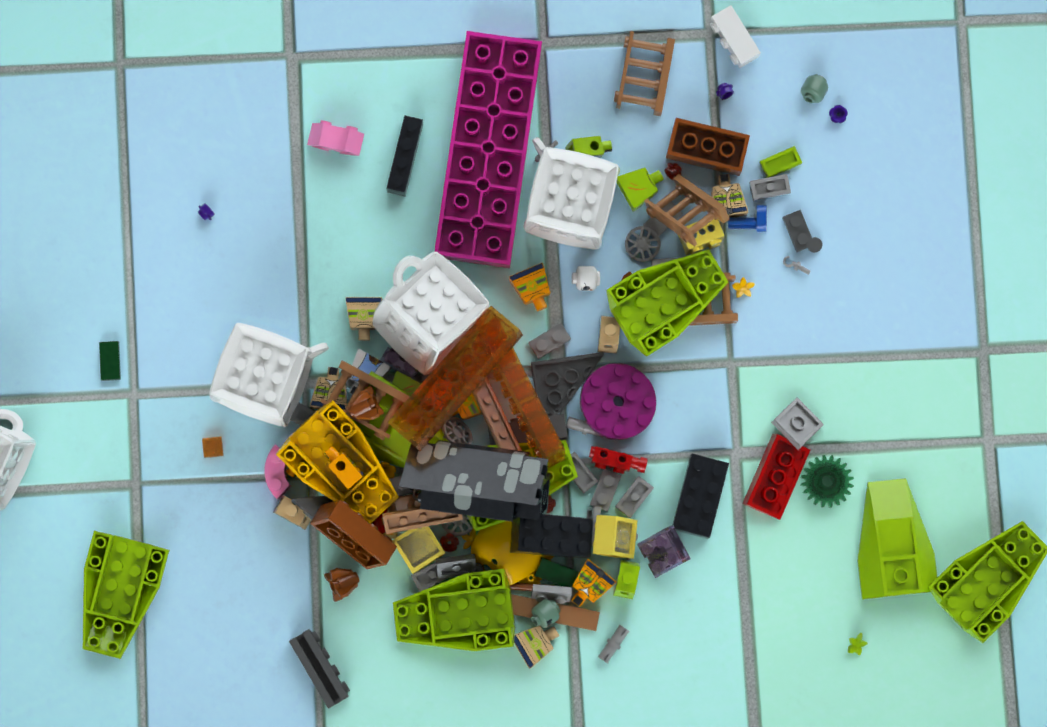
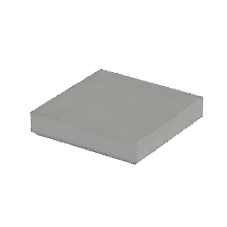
M798 397L771 422L797 450L824 425Z

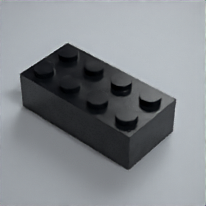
M693 453L690 455L671 527L672 530L705 539L710 538L729 463Z
M547 514L540 520L516 517L512 521L510 553L589 558L591 557L593 518Z

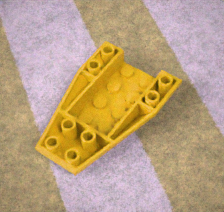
M333 400L309 417L288 437L276 453L303 483L333 501L343 500L347 502L354 512L360 513L364 520L370 524L399 498L361 429ZM331 446L339 454L344 451L364 473V476L349 489L345 487L328 467L331 461L325 456L324 452ZM343 461L337 463L341 469L346 467Z

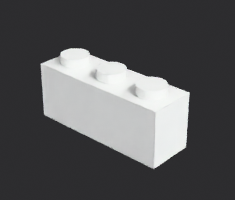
M731 5L711 17L710 26L713 32L718 33L721 37L720 43L723 48L728 49L731 53L730 59L734 65H738L741 68L760 56V50Z

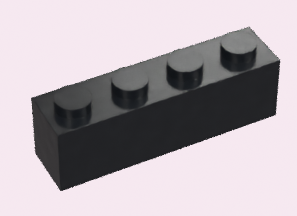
M404 115L386 188L387 193L406 197L423 128V119Z

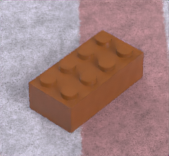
M675 118L666 159L740 176L750 135Z
M343 500L322 504L310 522L312 526L366 569L387 565L397 548L390 537L380 533L375 525L364 520L360 513L354 512L349 507V504Z

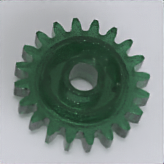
M822 455V461L815 457V464L810 461L808 462L810 469L803 468L807 475L800 476V478L805 480L800 486L806 487L802 493L810 494L807 500L814 498L813 505L821 502V508L826 503L829 508H832L833 502L836 506H839V499L843 502L846 501L844 494L851 495L847 488L854 487V485L849 483L854 477L848 476L852 470L844 469L847 463L840 465L841 458L833 461V455L829 457V460L826 459L825 455ZM827 476L832 480L830 487L823 485V477Z

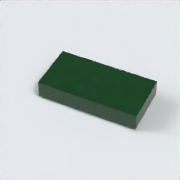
M119 341L99 342L101 381L121 380Z
M541 557L534 575L563 587H572L578 571Z

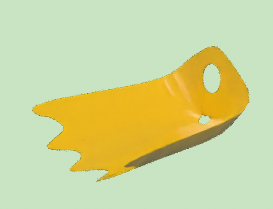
M505 521L480 530L472 543L471 554H475L476 563H480L482 566L486 564L492 570L505 569L509 585H513L533 573L537 569L541 557L551 560L555 556L510 553L512 522ZM496 559L497 565H495L491 560Z

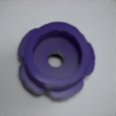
M722 83L717 87L716 95L721 100L728 99L734 94L733 85Z
M835 105L829 111L830 119L834 123H843L848 115L846 108L841 105Z
M206 203L202 206L199 205V215L204 220L207 218L212 220L211 217L215 213Z

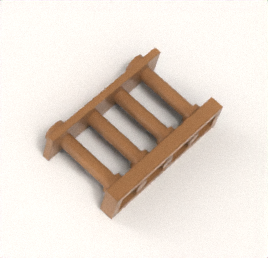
M630 31V36H626L624 42L627 52L620 90L615 91L614 102H617L616 108L620 109L622 101L649 106L651 109H654L653 115L661 116L675 39L668 38L667 43L661 45L634 40V32ZM631 47L661 52L664 55L663 62L659 61L657 63L630 58ZM628 65L658 70L661 73L660 80L652 81L626 76ZM626 83L654 88V91H658L657 98L648 99L623 94L624 85Z
M678 174L673 178L676 184L675 190L657 204L652 203L648 199L644 201L647 207L646 212L651 218H656L678 234L685 243L689 242L695 247L697 245L694 237L695 233L713 219H718L725 223L729 220V216L723 204ZM679 195L686 197L668 212L662 210ZM690 203L697 204L696 207L678 221L673 218ZM700 212H708L706 216L689 229L684 226Z
M728 272L724 273L728 283L722 289L723 311H721V314H714L710 302L704 308L702 315H698L689 326L733 324L738 322V313H733L730 304L729 282L735 281V275H731Z
M342 360L339 368L342 369L340 372L342 375L328 401L321 398L320 402L323 403V406L332 400L336 402L348 378H351L352 375L359 378V384L343 411L351 419L374 430L375 433L373 435L382 440L385 437L389 439L391 435L386 433L390 423L400 405L402 406L403 403L408 404L411 397ZM369 384L376 387L375 398L378 405L386 394L393 397V403L379 429L369 424L370 420H357L356 417L353 418L348 410L350 402Z
M412 494L399 496L388 507L387 512L382 513L386 534L463 520L461 514L420 509V503L413 498Z

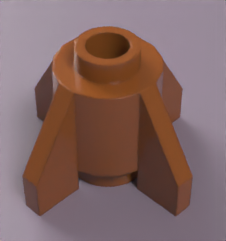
M372 386L359 392L353 401L350 402V407H348L350 415L353 418L356 417L357 420H373L384 414L383 409L378 405L374 396Z
M335 568L324 574L333 591L334 602L349 596L358 587V574L351 569Z

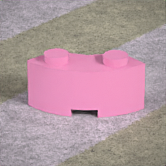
M321 120L320 123H312L307 145L325 151L334 150L345 155H360L364 134L358 132V128L353 126H347L346 128L331 125V122Z
M275 444L266 459L265 479L269 490L279 500L292 486L286 477L287 465L276 455L280 448Z

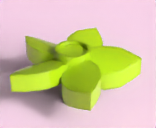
M859 633L856 639L849 638L851 645L848 647V653L855 652L861 655V647L868 644L862 640V633Z

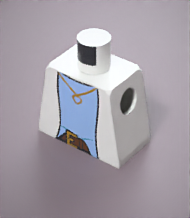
M361 349L357 350L352 366L367 374L373 371L383 378L391 370L389 365ZM352 375L348 379L354 382L349 391L353 395L359 384V378Z

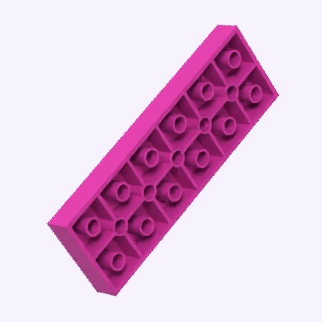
M467 31L434 251L444 256L447 260L510 268L542 41Z

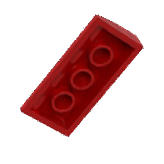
M772 434L742 504L781 520L810 453V449L802 446L797 450L787 438L779 434Z

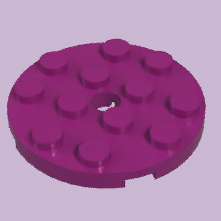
M612 363L598 368L586 379L580 393V408L587 421L586 423L596 433L608 439L625 440L638 435L650 424L656 411V395L651 382L640 370L627 364ZM620 396L623 405L616 406L613 402L614 397Z

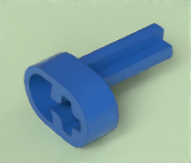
M757 205V218L729 217L728 229H757V232H766L767 205Z

